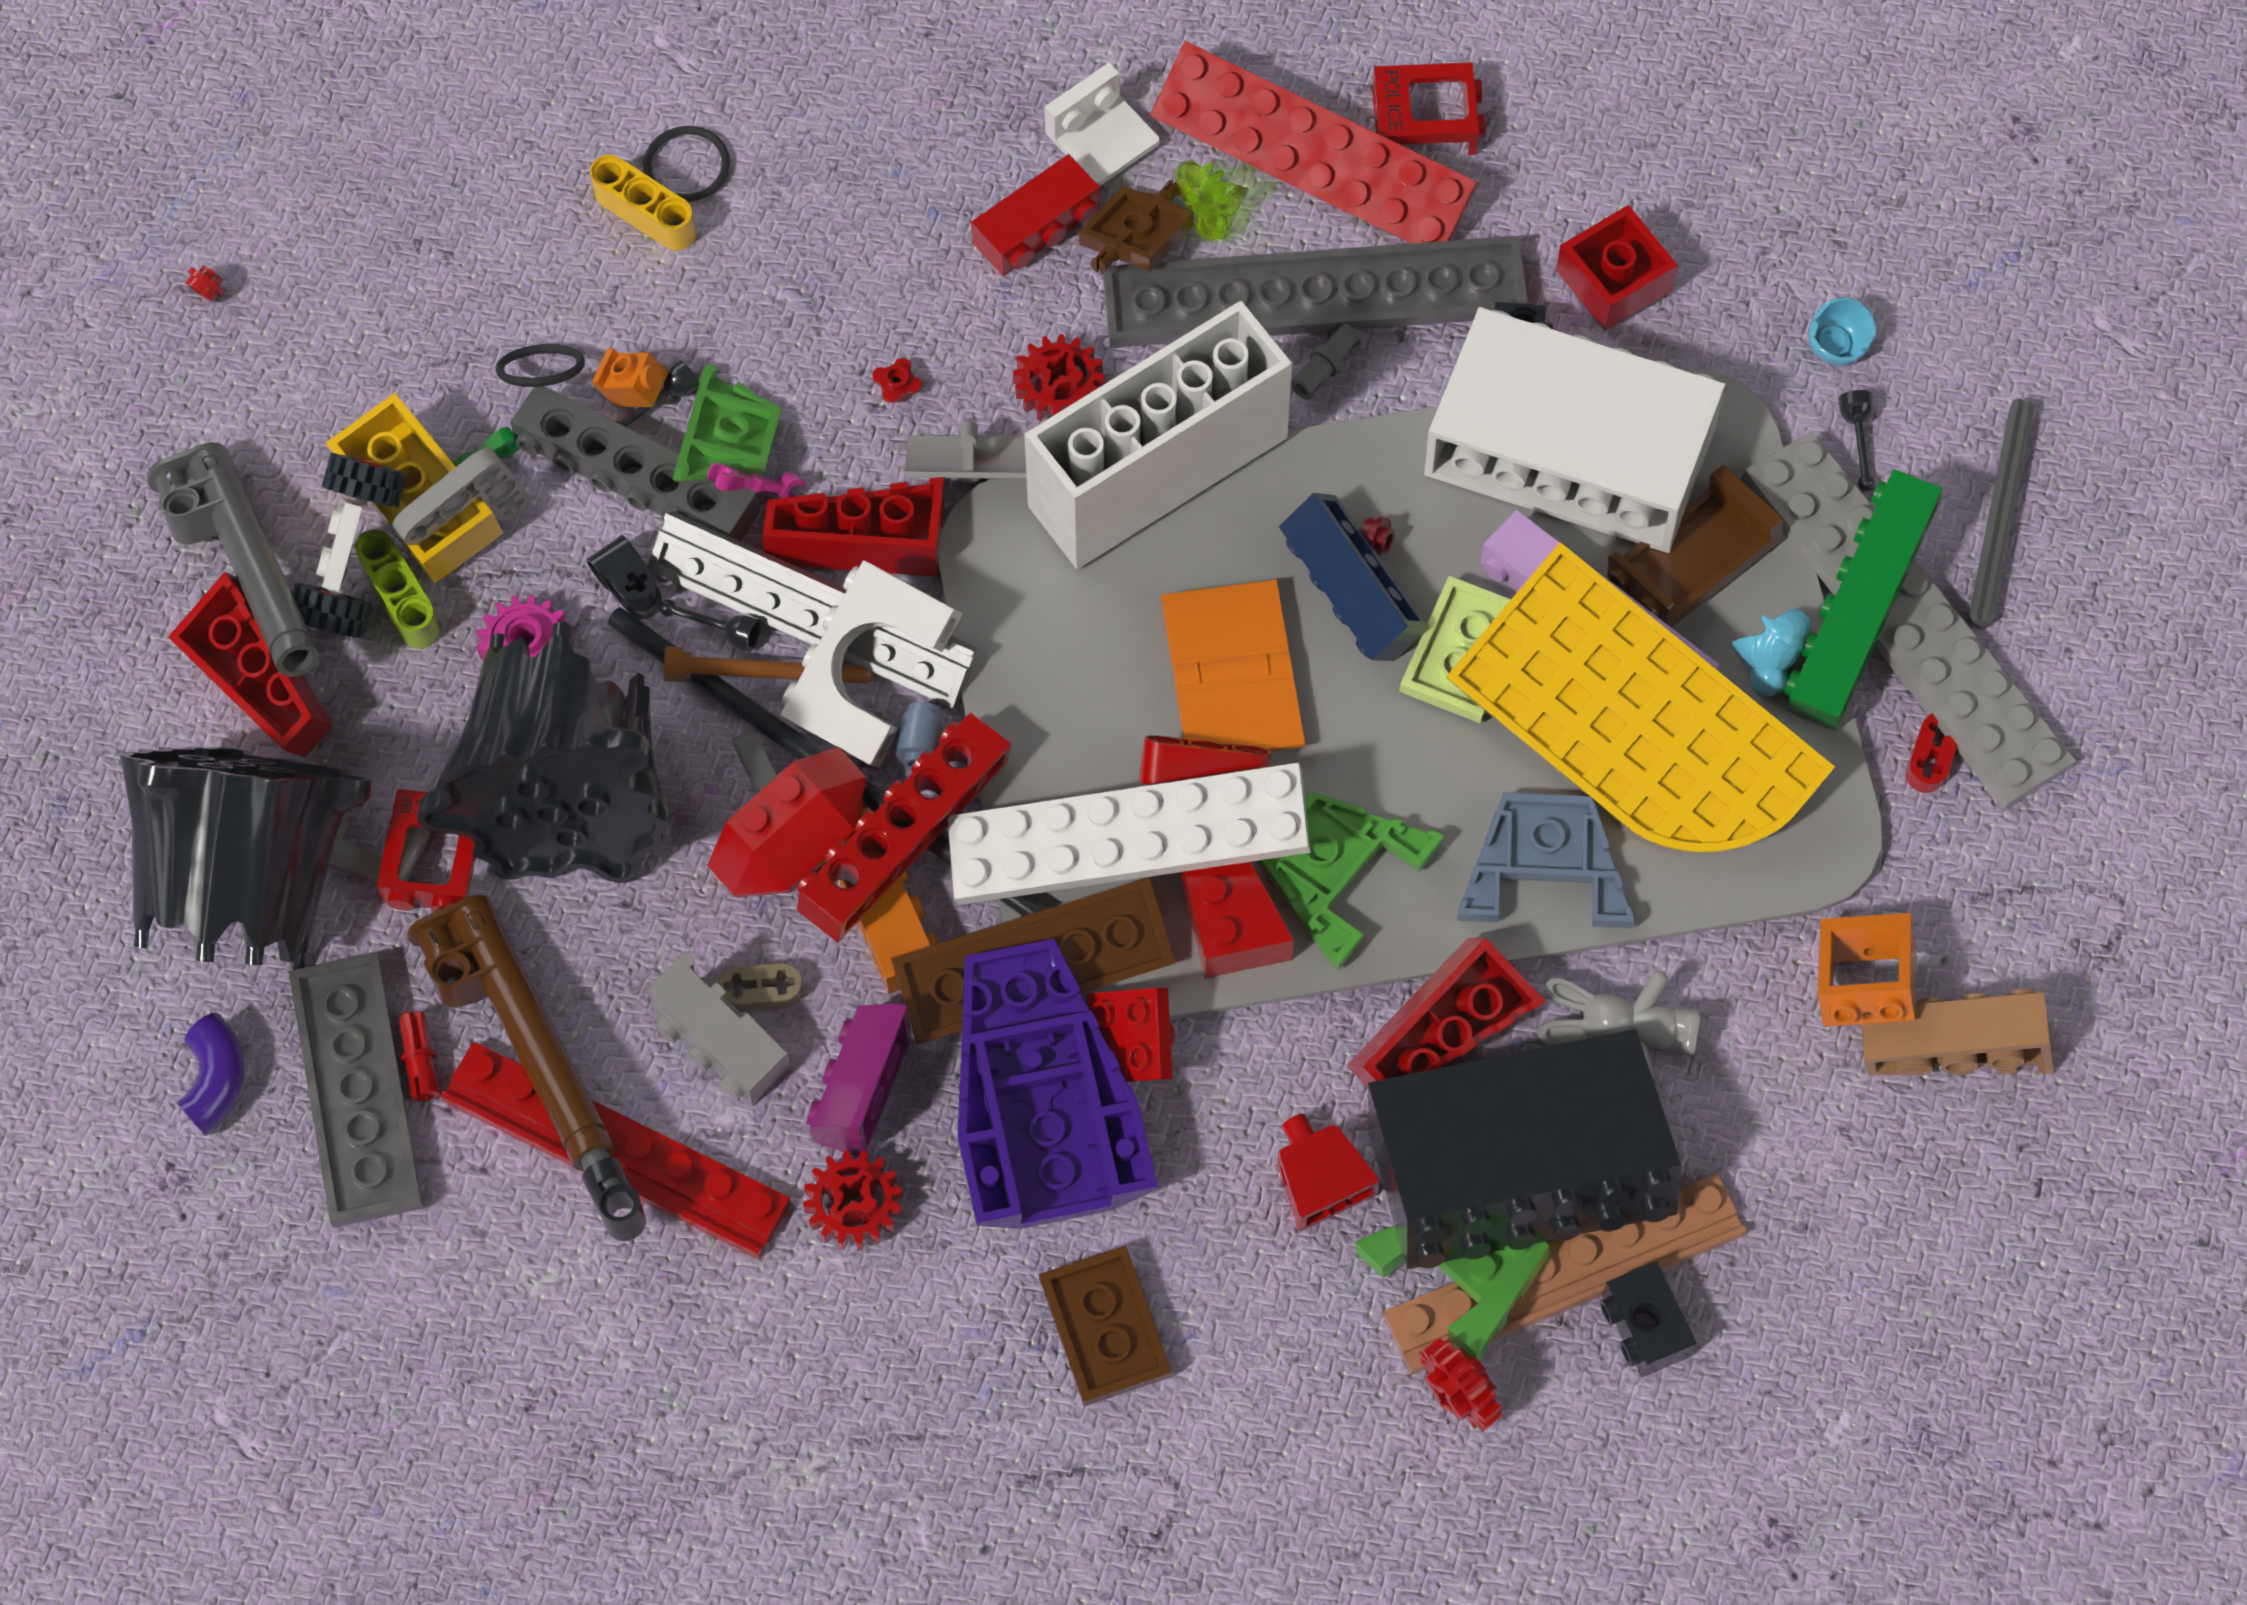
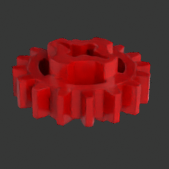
M1059 334L1057 343H1051L1047 336H1043L1042 347L1040 348L1029 343L1027 345L1028 357L1018 355L1017 369L1013 370V384H1016V399H1023V410L1025 412L1036 408L1037 420L1042 421L1047 414L1054 416L1105 384V374H1102L1103 362L1102 359H1095L1094 348L1090 346L1081 350V339L1078 337L1071 344L1065 343L1064 334ZM1077 365H1079L1084 370L1087 379L1084 378L1083 372L1076 368ZM1031 380H1034L1036 387L1042 389L1040 393L1033 387Z
M843 1150L842 1161L838 1163L831 1156H827L825 1159L828 1169L822 1171L821 1169L813 1168L812 1176L816 1184L809 1183L804 1185L805 1195L812 1198L803 1202L805 1214H814L808 1220L810 1228L817 1230L823 1227L821 1238L824 1243L829 1242L834 1236L837 1237L840 1250L845 1249L848 1241H855L858 1251L863 1250L864 1239L869 1237L876 1245L880 1244L879 1231L881 1229L891 1233L895 1230L894 1222L890 1216L899 1217L902 1215L901 1205L894 1202L903 1198L902 1187L893 1186L897 1182L895 1170L883 1173L885 1169L884 1159L880 1157L871 1164L868 1160V1153L864 1150L860 1153L858 1160L851 1159L848 1150ZM878 1185L884 1194L882 1207L872 1198L876 1193ZM825 1193L834 1202L830 1208L829 1215L823 1209ZM858 1195L861 1196L862 1202L860 1204L852 1201L848 1206L846 1205V1197L854 1200ZM863 1224L861 1226L849 1227L851 1225Z
M1440 1337L1419 1352L1422 1358L1420 1363L1428 1370L1426 1372L1427 1376L1424 1378L1425 1382L1432 1389L1436 1396V1401L1446 1412L1449 1411L1454 1414L1459 1421L1467 1418L1474 1429L1478 1427L1481 1432L1487 1430L1503 1416L1500 1412L1502 1409L1501 1405L1494 1399L1497 1397L1495 1395L1497 1387L1491 1382L1485 1372L1486 1368L1476 1357L1472 1358L1462 1348L1454 1350L1449 1341H1443Z

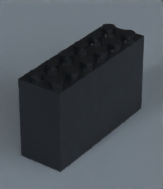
M1636 1029L1368 1082V1133L1407 1270L1418 1267L1434 1268L1443 1262L1462 1258L1478 1259L1486 1256L1488 1253L1505 1250V1246H1510L1514 1250H1523L1535 1243L1555 1239L1567 1241L1584 1233L1599 1230L1610 1232L1618 1230L1624 1225L1643 1221L1660 1222L1669 1216L1677 1215L1681 1162Z

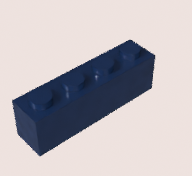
M1312 493L1279 526L1287 538L1286 545L1288 549L1304 562L1310 571L1309 578L1320 591L1325 592L1334 605L1332 607L1334 615L1339 621L1350 628L1357 638L1356 645L1364 656L1375 661H1395L1429 629V626L1336 495Z

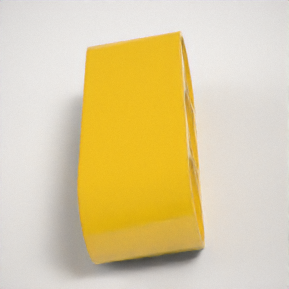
M604 155L593 161L590 167V177L596 201L601 206L668 249L680 251L693 244L696 238L695 223L691 206L685 199L620 157ZM609 180H617V181H615V182H613V183H610V184H609V183H605L606 181H609ZM641 201H650V202H648V203H646V204H643V205H638V204H637L638 202H641ZM673 222H682L680 225L677 226L669 225Z

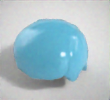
M1841 297L1829 300L1814 315L1808 328V343L1812 352L1821 360L1841 367L1857 362L1867 352L1876 336L1877 329L1872 312L1861 301Z

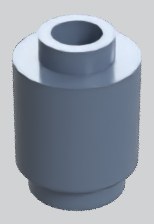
M914 702L909 704L907 712L902 714L896 756L903 762L905 767L912 769L915 761L924 751L928 750L932 753L939 746V739L945 727V720L942 718L940 707L926 702Z

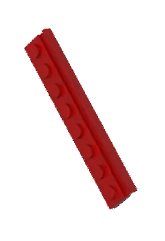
M473 1041L452 1075L446 1091L443 1090L440 1095L442 1102L573 1167L566 1153L567 1151L563 1147L523 1065ZM592 1100L606 1127V1131L615 1145V1153L612 1157L620 1160L633 1188L639 1193L642 1202L757 1259L761 1258L767 1242H770L791 1205L790 1197Z

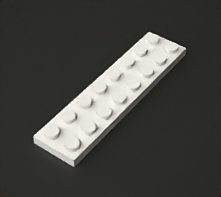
M1299 763L951 815L948 819L953 893L957 905L1311 853L1302 769Z

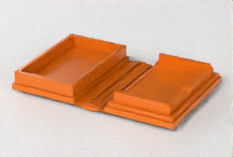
M1277 579L1161 594L1183 738L1255 746L1269 751L1305 747Z

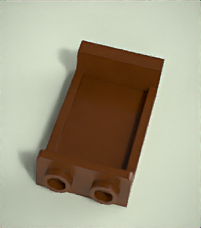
M1722 465L1710 474L1709 489L1686 506L1670 553L1650 548V544L1639 542L1623 556L1615 550L1608 556V580L1672 628L1781 542L1783 518L1728 468Z

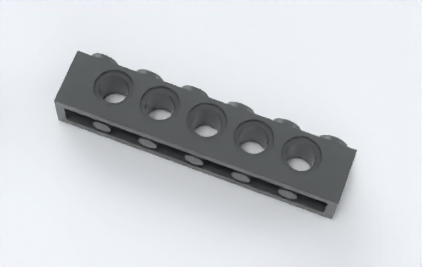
M545 386L534 387L510 421L517 446L527 454L532 456L540 454L552 460L553 464L567 474L576 472L588 478L589 482L597 489L606 493L611 490L623 496L634 508L641 511L649 509L661 515L663 520L665 513L674 511L741 541L760 513L757 493L744 487L740 490L722 491L715 487V481L708 479L675 481L673 477L679 453ZM558 431H568L566 435L561 437L552 436ZM595 449L605 450L603 453L599 455L588 454L589 452ZM631 467L641 468L640 471L633 474L624 473ZM669 485H674L678 487L676 490L672 492L660 491L662 488ZM703 504L715 505L712 509L707 511H701L697 509L699 506Z

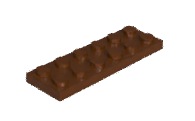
M1150 877L890 957L904 1005L907 1006L908 1017L916 1044H923L962 1031L965 956L1054 939L1081 993L1175 964Z

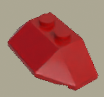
M839 747L793 761L726 821L707 866L736 898L747 897V895L791 893L798 887L807 873L813 869L816 871L826 862L828 853L838 841L843 839L847 842L856 833L855 826L861 818L864 790L867 788L868 778Z

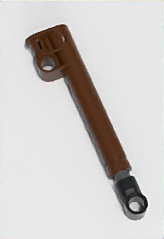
M473 895L417 920L409 928L407 937L412 945L421 948L425 956L424 966L435 986L439 999L449 1007L459 1008L488 996L563 1147L567 1151L566 1153L573 1167L576 1170L584 1171L582 1180L604 1222L606 1231L612 1238L618 1241H629L638 1237L646 1225V1217L639 1193L633 1188L620 1160L612 1157L615 1153V1145L606 1131V1127L490 899L485 895ZM462 976L459 980L455 982H447V980H449L452 977ZM619 1209H632L631 1212L626 1216H613V1214Z

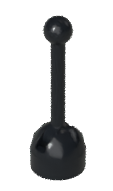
M681 359L677 360L667 369L669 373L664 382V388L660 390L654 405L669 394L676 397H684L699 387L698 379ZM638 407L623 420L615 422L628 427L652 407Z
M1853 390L1845 392L1838 397L1839 410L1846 422L1855 425L1861 477L1858 479V487L1862 491H1870L1875 486V480L1869 474L1863 423H1866L1873 414V397L1870 391Z
M664 600L659 605V611L665 617L677 615L725 630V636L730 644L748 652L754 649L760 636L761 620L753 616L737 615L728 622L677 607L672 600Z

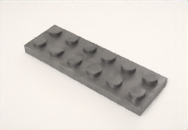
M378 953L288 971L329 1219L332 1227L336 1228L423 1209L385 983Z

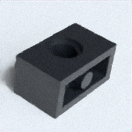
M1657 1261L1606 1282L1602 1294L1603 1299L1599 1301L1602 1313L1610 1326L1616 1324L1623 1338L1620 1341V1348L1624 1359L1630 1367L1636 1365L1641 1377L1692 1357L1697 1342ZM1639 1313L1649 1314L1655 1319L1657 1326L1652 1329H1643L1635 1323L1633 1316Z

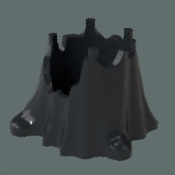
M556 622L553 624L551 639L535 657L531 658L529 645L523 638L512 641L503 647L505 635L501 633L492 634L489 649L481 667L469 717L436 787L420 799L417 814L418 823L430 831L460 835L474 842L472 855L490 863L495 870V874L501 879L514 880L526 876L555 878L567 870L579 868L592 871L609 882L627 883L634 881L640 874L642 856L661 847L663 842L662 833L669 827L671 815L661 793L655 768L651 734L650 687L644 686L645 677L637 673L629 680L626 699L623 691L613 681H605L603 683L597 681L591 673L588 658L574 653L569 641L571 626L566 622Z
M159 747L158 750L138 749V752H124V754L120 755L132 826L134 947L148 948L149 931L155 917L157 924L165 928H179L185 924L197 942L195 960L214 962L215 946L231 922L238 921L241 923L246 945L245 964L263 965L265 947L277 942L280 961L290 962L292 970L304 968L305 956L339 827L347 810L361 807L370 799L372 779L352 775L351 771L339 769L332 765L303 763L288 758L262 757L254 755L252 751L225 747Z

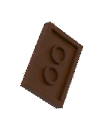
M1126 1245L1039 1274V1281L1083 1407L1172 1377L1169 1363Z

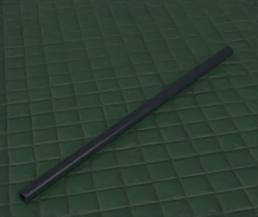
M621 607L615 609L609 617V626L663 664L665 646L677 647ZM691 674L690 678H685L798 759L825 752L824 749L720 676ZM868 781L867 788L864 790L863 805L876 812L884 803L883 798L886 793ZM895 820L892 822L895 826L900 828H907L911 826L908 822L904 820ZM941 833L927 850L951 866L949 837ZM1032 895L998 899L1021 916L1049 908Z

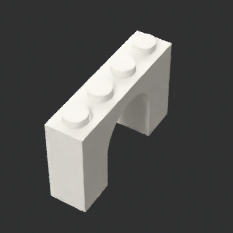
M863 560L860 567L855 566L848 574L843 587L847 591L839 606H832L823 622V628L826 630L818 644H812L806 652L802 661V666L805 669L797 683L792 682L785 691L781 704L785 707L780 715L867 764L880 768L900 729L863 709L850 698L844 687L841 672L846 650L855 638L867 630L876 627H893L933 649L943 652L963 613Z

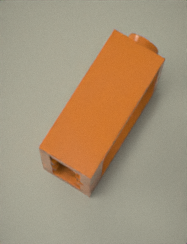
M1911 913L1820 919L1818 999L1823 1027L1915 1021L1916 942ZM1899 959V982L1834 986V963ZM1865 1012H1870V1013H1872V1014H1871V1015H1865L1864 1013H1865Z

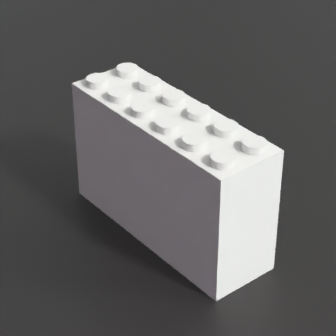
M1242 301L1237 302L1026 432L1024 438L1029 509L1076 569L1081 568L1287 439L1292 362Z
M1479 307L1428 431L1424 475L1634 543H1648L1650 548L1670 553L1682 516L1716 429L1725 383L1716 381L1706 374H1693L1674 368L1671 364L1664 361H1652L1633 355L1628 350L1622 348L1613 349L1600 345L1584 336H1572L1552 330L1542 323L1523 321L1511 317L1506 312L1500 310L1491 311Z

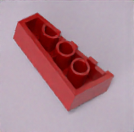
M944 477L929 478V484L908 486V482L890 484V489L864 492V487L847 489L846 494L826 497L824 493L768 500L763 530L764 552L797 567L851 571L855 566L860 567L864 560L890 574L937 577L940 537L945 510Z

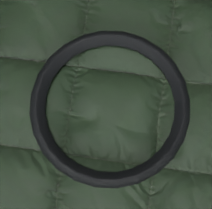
M696 126L675 127L658 135L650 143L643 160V172L657 181L653 175L651 163L657 148L666 140L684 134L704 137L716 146L721 155L722 165L719 175L710 186L701 191L689 194L675 193L687 202L704 199L715 193L728 176L730 155L726 145L717 135L704 128Z
M538 344L507 353L497 362L495 371L497 376L505 383L521 387H543L565 382L578 375L585 366V358L580 351L566 345ZM535 354H564L574 357L576 360V364L572 368L545 377H518L507 374L504 370L505 366L510 362Z

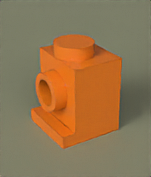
M607 348L591 384L615 407H653L669 371L649 352L618 353L614 348Z

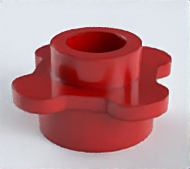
M898 358L893 365L886 368L878 367L873 371V381L880 385L884 401L888 403L903 402L909 399L912 394L920 391L921 380L914 377L911 371V362L908 359ZM899 378L901 379V381L899 383H894L893 379Z

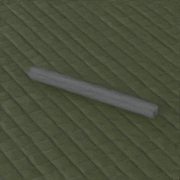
M2015 399L2012 401L2009 409L1968 621L1972 626L1988 628L1991 626L1994 618L2034 412V404L2031 401Z

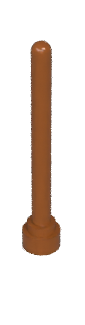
M665 646L663 681L681 682L682 678H690L691 674L799 680L805 667L802 666V663L692 657V652H683V647ZM842 665L841 672L844 683L866 684L871 682L874 677V673L866 668Z

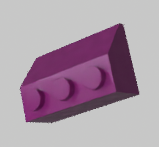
M899 1003L858 1005L853 1019H845L838 1039V1043L842 1044V1048L837 1060L833 1058L829 1060L823 1075L822 1083L827 1086L821 1100L814 1099L808 1112L806 1124L810 1125L814 1143L842 1152L843 1150H848L851 1155L859 1157L862 1150L868 1151L911 1040L907 1006Z

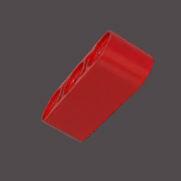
M1148 735L1144 737L1138 781L1145 785H1155L1267 768L1270 764L1271 752L1264 748L1248 745Z

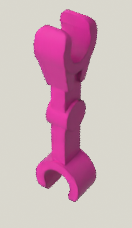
M712 463L706 476L708 480L715 481V487L722 491L729 492L740 490L744 487L760 493L762 491L775 492L781 498L797 496L789 492L790 488L795 485L806 486V482L794 472H787L778 479H772L757 473H751V475L742 474L741 471L721 463Z

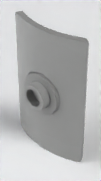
M971 420L962 423L960 436L912 435L907 439L904 477L957 478L962 482L968 483L979 481L981 478L1027 479L1024 436H977L978 426Z

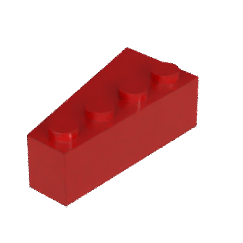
M224 572L171 632L168 638L283 750L306 758L333 727V724L303 675L286 677L279 673L237 577Z
M1251 862L1179 872L1205 978L1292 960L1294 940Z
M1486 937L1467 938L1346 1066L1367 1088L1368 1082L1442 1068L1444 1064L1459 1055H1464L1496 1031L1503 1030L1514 1023L1515 1019L1529 1010L1536 1009L1546 1001Z

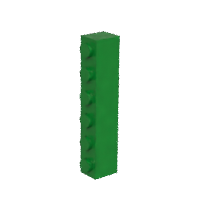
M1895 469L1892 470L1887 482L1879 481L1870 503L1876 506L1870 520L1862 518L1854 536L1853 542L1859 544L1853 558L1846 555L1839 568L1836 580L1841 581V585L1836 596L1828 593L1822 605L1819 618L1824 619L1821 629L1818 634L1811 631L1801 654V656L1807 658L1801 672L1793 670L1787 682L1784 694L1790 696L1788 711L1836 731L1838 730L1940 504L1942 487Z

